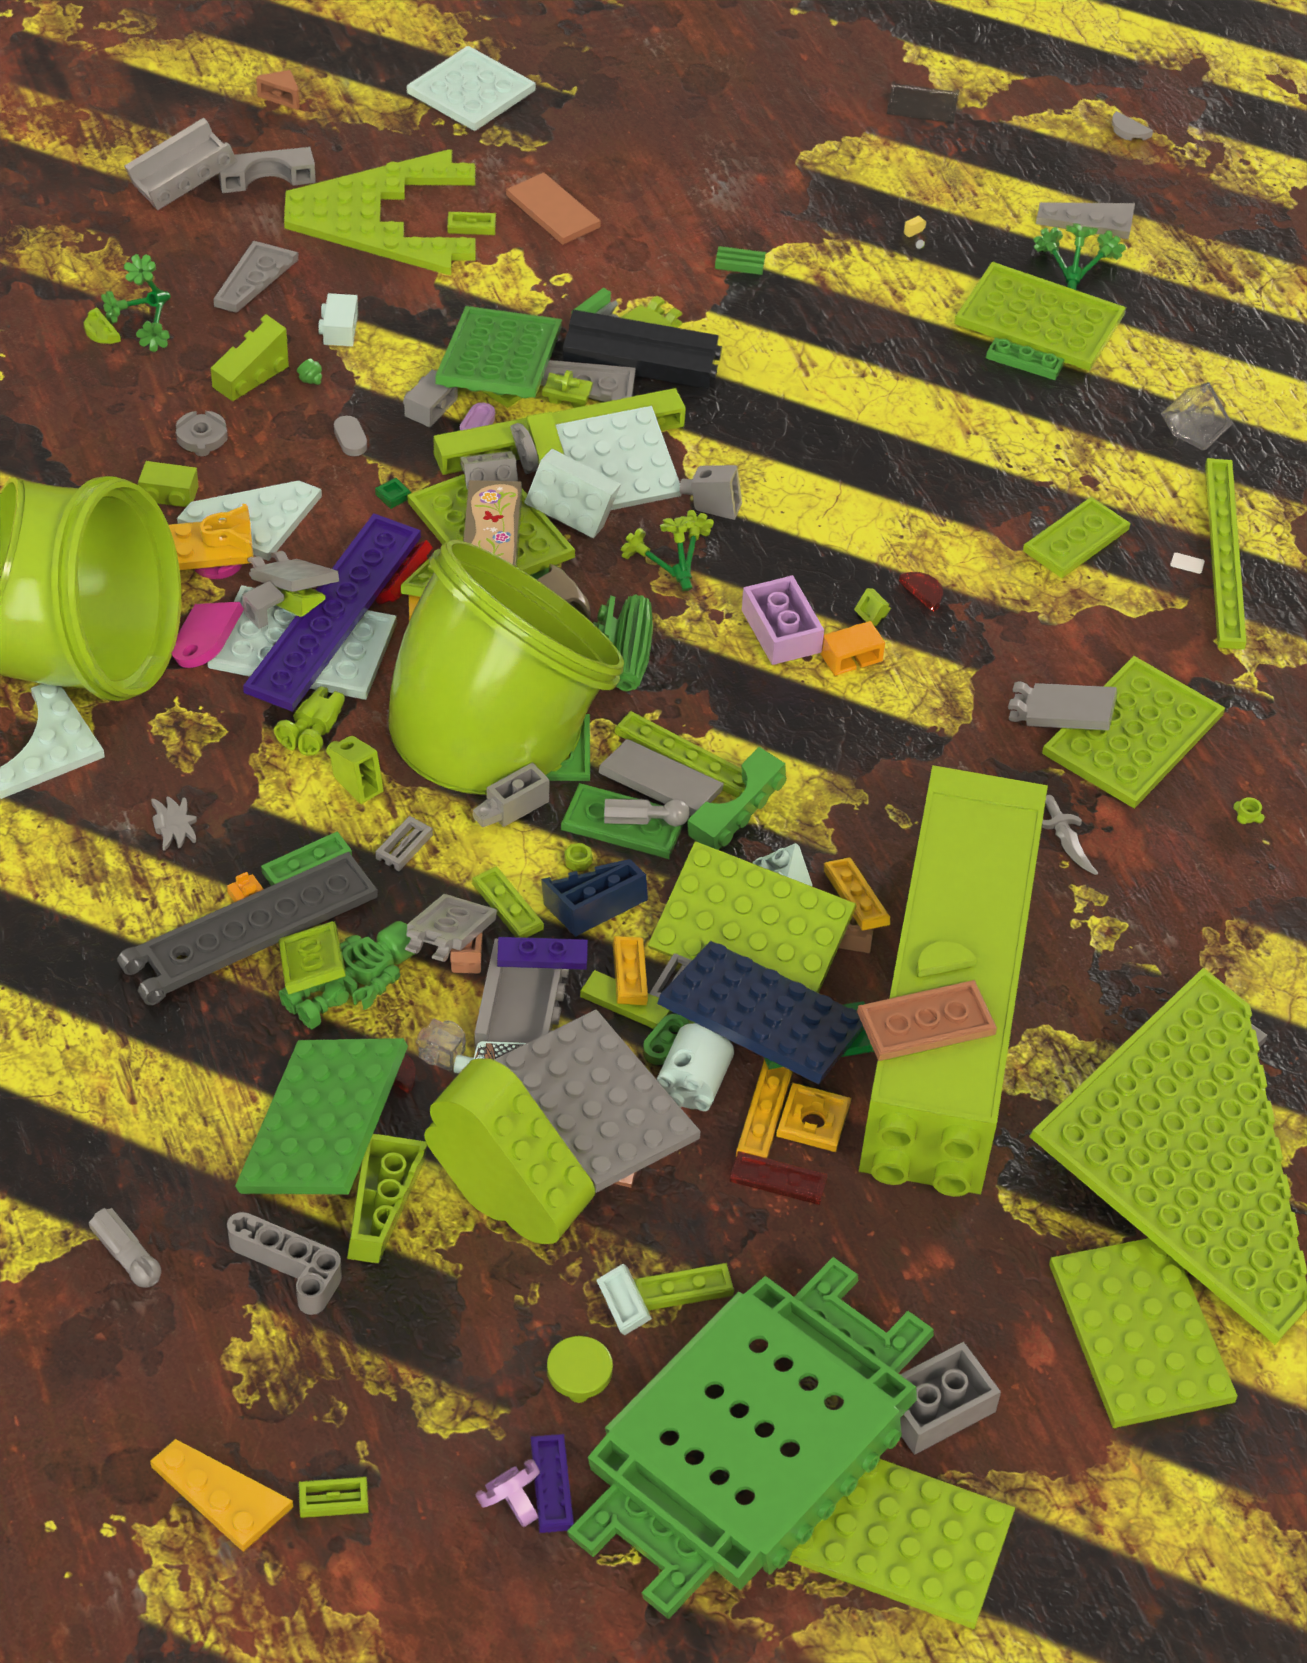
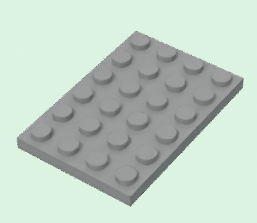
M597 1010L494 1059L509 1068L527 1088L530 1095L592 1180L596 1193L700 1139V1130Z

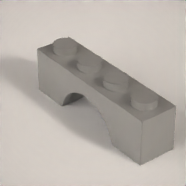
M311 147L235 155L237 162L218 173L222 193L246 191L247 186L252 181L266 176L283 178L292 186L316 183L315 163Z

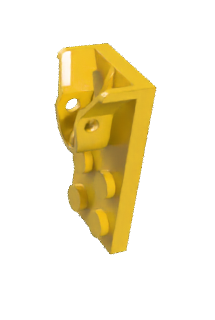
M242 504L241 507L229 512L209 515L202 522L169 525L176 547L180 570L249 564L248 558L253 557L251 523L247 504Z

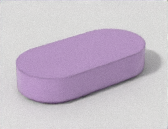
M488 403L473 405L461 422L460 431L493 424L495 420L494 407Z

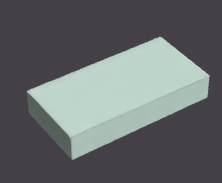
M621 1264L597 1279L616 1324L623 1335L628 1334L652 1319L625 1264Z

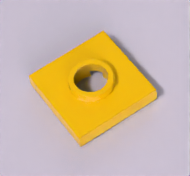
M792 1083L776 1136L836 1152L850 1108L851 1098ZM814 1114L823 1119L824 1125L817 1128L816 1124H810L806 1121L804 1124L802 1120L805 1116Z

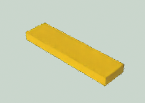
M850 857L824 863V872L839 896L856 903L853 917L862 931L890 925L889 914Z
M764 1059L737 1147L736 1157L766 1164L793 1071L785 1067L769 1069Z

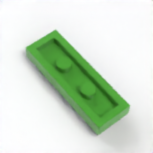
M337 831L262 865V874L272 886L346 852L352 855V850Z

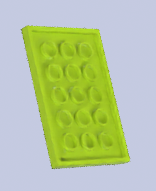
M991 262L955 316L954 324L990 337L1006 339L1021 346H1029L1043 353L1054 354L1056 357L1064 359V362L1090 371L1125 315L1126 307Z
M465 474L407 495L408 504L442 545L450 540L464 541L468 497ZM522 489L517 567L531 575L549 568L550 564L557 565L575 558V549L543 512L524 503L527 493Z
M1133 656L1103 686L1117 687V698L1109 730L1061 728L1044 745L1042 754L1135 809L1223 716L1225 707Z
M695 841L649 941L648 947L670 957L675 953L693 960L710 941H713L819 993L854 914L856 903Z
M1147 1238L1051 1257L1049 1263L1113 1428L1236 1402L1237 1393L1184 1268L1152 1240Z
M880 1459L877 1466L871 1472H865L859 1478L855 1490L849 1496L844 1495L836 1503V1508L827 1520L822 1519L814 1527L810 1539L805 1544L801 1545L799 1543L791 1552L789 1561L975 1629L1015 1507Z

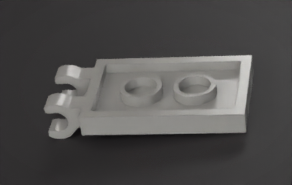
M284 551L271 553V557H274L276 562L265 564L261 556L248 558V562H251L254 567L249 572L251 579L262 583L270 581L275 587L291 592L339 582L337 570L300 559L289 560Z
M1015 682L1013 692H1020L1022 694H1015L1014 699H1010L1008 709H1015L1017 711L1010 712L1009 720L1013 722L1025 720L1027 726L1109 730L1117 698V687L1035 683L1034 688H1031L1024 682Z
M443 894L408 923L406 935L411 937V940L405 947V950L417 954L421 950L423 943L426 942L438 946L437 951L432 955V959L445 962L452 948L461 951L496 920L497 909Z

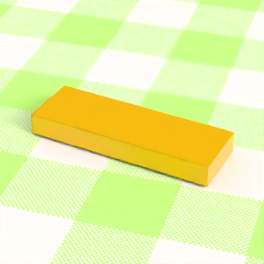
M614 936L613 955L617 1004L647 1005L648 991L643 938Z

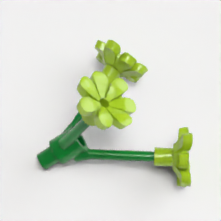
M694 510L687 511V517L681 516L675 518L674 521L671 518L663 519L664 524L660 525L661 531L672 532L674 534V542L677 543L679 563L673 567L651 553L650 548L644 545L643 539L646 532L643 529L638 528L635 535L630 533L626 537L629 543H625L621 547L623 558L629 559L635 553H639L643 557L647 556L665 569L672 577H676L677 583L681 584L682 591H689L693 588L690 579L692 578L691 562L695 542L699 539L700 534L703 536L710 534V528L713 527L714 521L707 519V515L704 513H700L697 517ZM684 532H689L690 543L685 562Z

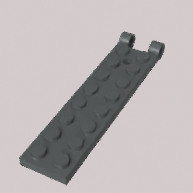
M346 852L141 945L127 948L120 953L117 962L128 975L139 972L145 966V963H150L158 976L142 982L138 988V993L147 1005H155L163 1000L166 993L278 943L280 938L307 930L378 897V892L352 855ZM180 955L187 957L185 959H176Z

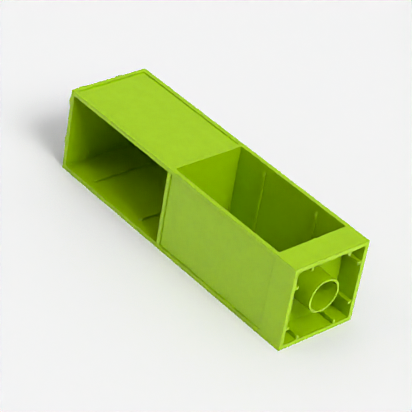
M932 765L890 998L975 980L997 1030L996 1034L878 1061L859 1172L872 1174L881 1183L899 1185L906 1181L932 1185L938 1192L947 1196H963L968 1192L981 1195L999 1113L1048 785ZM938 941H952L962 944L970 949L977 958L976 966L918 977L916 968L921 951L928 945Z

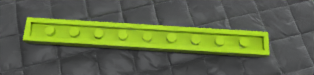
M1207 458L1205 471L1218 648L1245 650L1246 629L1232 460Z

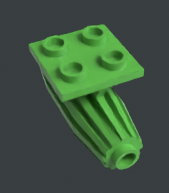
M610 595L607 604L600 606L597 615L598 622H593V624L614 644L624 660L623 673L619 675L620 681L616 687H619L622 691H631L639 687L649 662L653 635L652 606L649 599L642 595L629 596L625 600L617 620L613 617L615 597Z

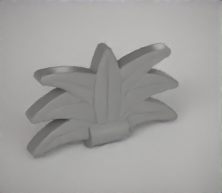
M166 797L167 808L158 800L151 799L152 806L157 813L152 819L156 833L161 834L163 837L162 847L164 851L170 846L173 837L178 848L182 847L186 836L193 843H196V835L190 825L197 822V817L187 815L186 798H182L179 806L172 798Z

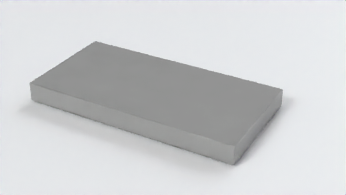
M626 739L600 764L598 772L664 804L673 799L682 800L688 805L690 816L705 802L711 803L722 792L724 785L720 781L629 739Z

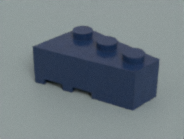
M631 859L596 866L594 872L578 875L577 871L570 872L568 877L554 881H551L550 877L541 879L544 905L574 936L648 900L646 874Z

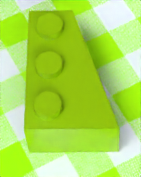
M267 314L260 319L263 323L254 332L249 330L244 335L246 340L237 348L232 347L211 367L212 387L232 402L289 367L286 328Z

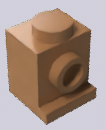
M852 916L839 948L870 953L874 928L862 931Z

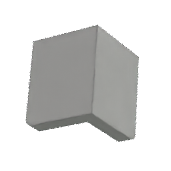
M270 581L242 594L244 614L258 629L268 625L267 609L284 601V595Z

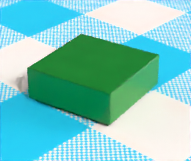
M397 478L375 488V495L390 509L407 501V495L411 494V491Z

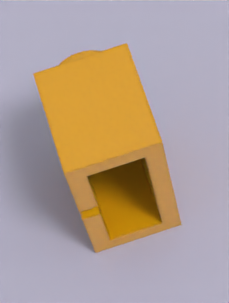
M869 621L824 635L822 653L820 654L834 676L856 670L857 665L851 656H854L861 668L882 662L885 641L872 622Z

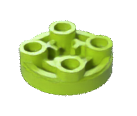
M586 1336L569 1337L560 1341L551 1350L547 1360V1377L559 1393L570 1397L573 1402L582 1403L602 1392L609 1384L612 1377V1357L607 1348L593 1338Z

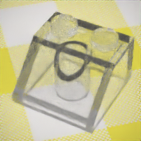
M1210 382L1188 388L1161 413L1174 436L1203 451L1207 450L1232 425Z

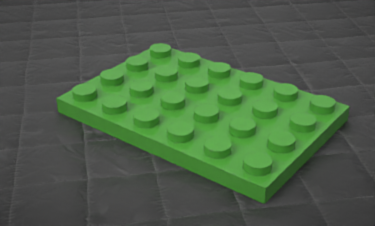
M465 306L436 373L435 384L443 385L447 388L461 387L468 388L471 391H489L497 395L511 394L518 395L521 398H535L559 336L562 319Z
M404 1038L298 1040L235 1185L240 1194H349L408 1048Z

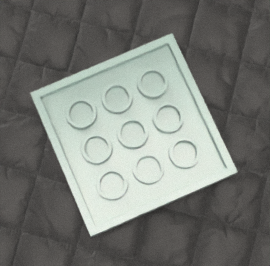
M467 46L408 84L407 93L476 131L534 92L536 83Z
M652 406L556 424L564 455L621 483L611 510L681 496L680 482Z

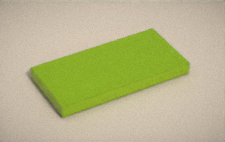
M1090 497L1024 544L1023 552L1059 577L1064 578L1128 531L1130 523L1093 497Z

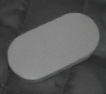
M352 416L337 418L334 422V433L342 451L350 456H359L365 453L367 450V438L359 421Z

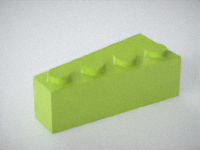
M379 1134L372 1135L360 1166L347 1259L372 1263L380 1262L424 1164L428 1146L426 1141Z

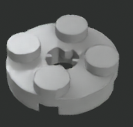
M197 411L183 415L176 424L177 443L184 449L195 452L197 456L208 455L210 451L219 448L228 439L225 420L215 412L205 411V414L197 415Z

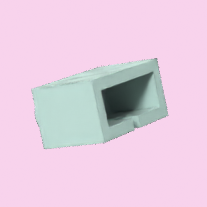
M328 293L327 302L322 303L321 317L324 320H319V334H323V344L353 346L358 318L357 295Z

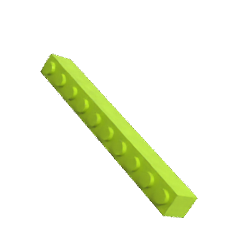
M676 388L552 412L556 425L652 406L660 430L664 431L684 427L686 407ZM526 418L434 436V456L442 475L463 471L460 457L512 451L516 460H520L510 426L520 423L529 432Z

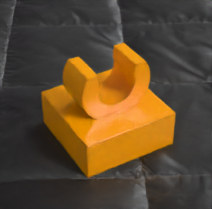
M247 872L236 876V882L227 885L228 894L234 902L264 890L253 874L248 875Z

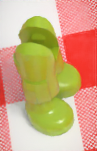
M323 686L317 688L295 711L293 715L295 723L289 720H281L276 724L274 734L277 740L292 751L298 745L300 753L305 756L317 754L323 746L321 735L330 732L334 723H336L338 714L341 712L345 701L344 694L334 691L329 699H327L328 688Z

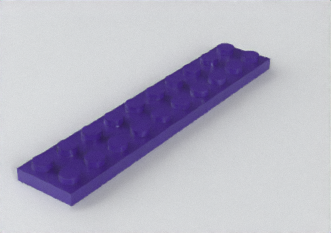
M373 513L332 568L338 571L339 582L317 587L316 591L323 593L325 600L306 615L301 617L296 615L243 685L244 693L293 712L420 540L421 530Z

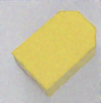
M920 216L906 221L904 234L911 237L922 232L926 227V221Z

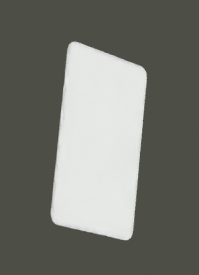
M1174 553L1170 566L1201 574L1205 560Z

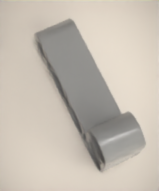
M239 1212L228 1219L229 1246L233 1251L297 1278L298 1307L305 1314H317L326 1307L342 1279L341 1259L337 1251L249 1213ZM323 1268H332L330 1270H322ZM311 1292L316 1293L314 1295H307V1293Z

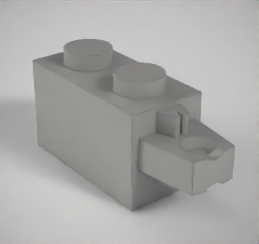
M433 369L425 377H422L418 384L405 394L403 399L405 417L428 427H431L458 399V387L447 388L443 385L435 384L437 371Z
M532 762L488 786L487 800L473 809V818L481 827H486L496 822L505 827L549 802L550 780Z

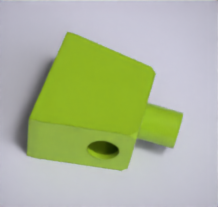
M349 736L340 742L333 741L328 745L326 753L331 758L335 779L360 804L384 792L378 754L374 748L354 736Z

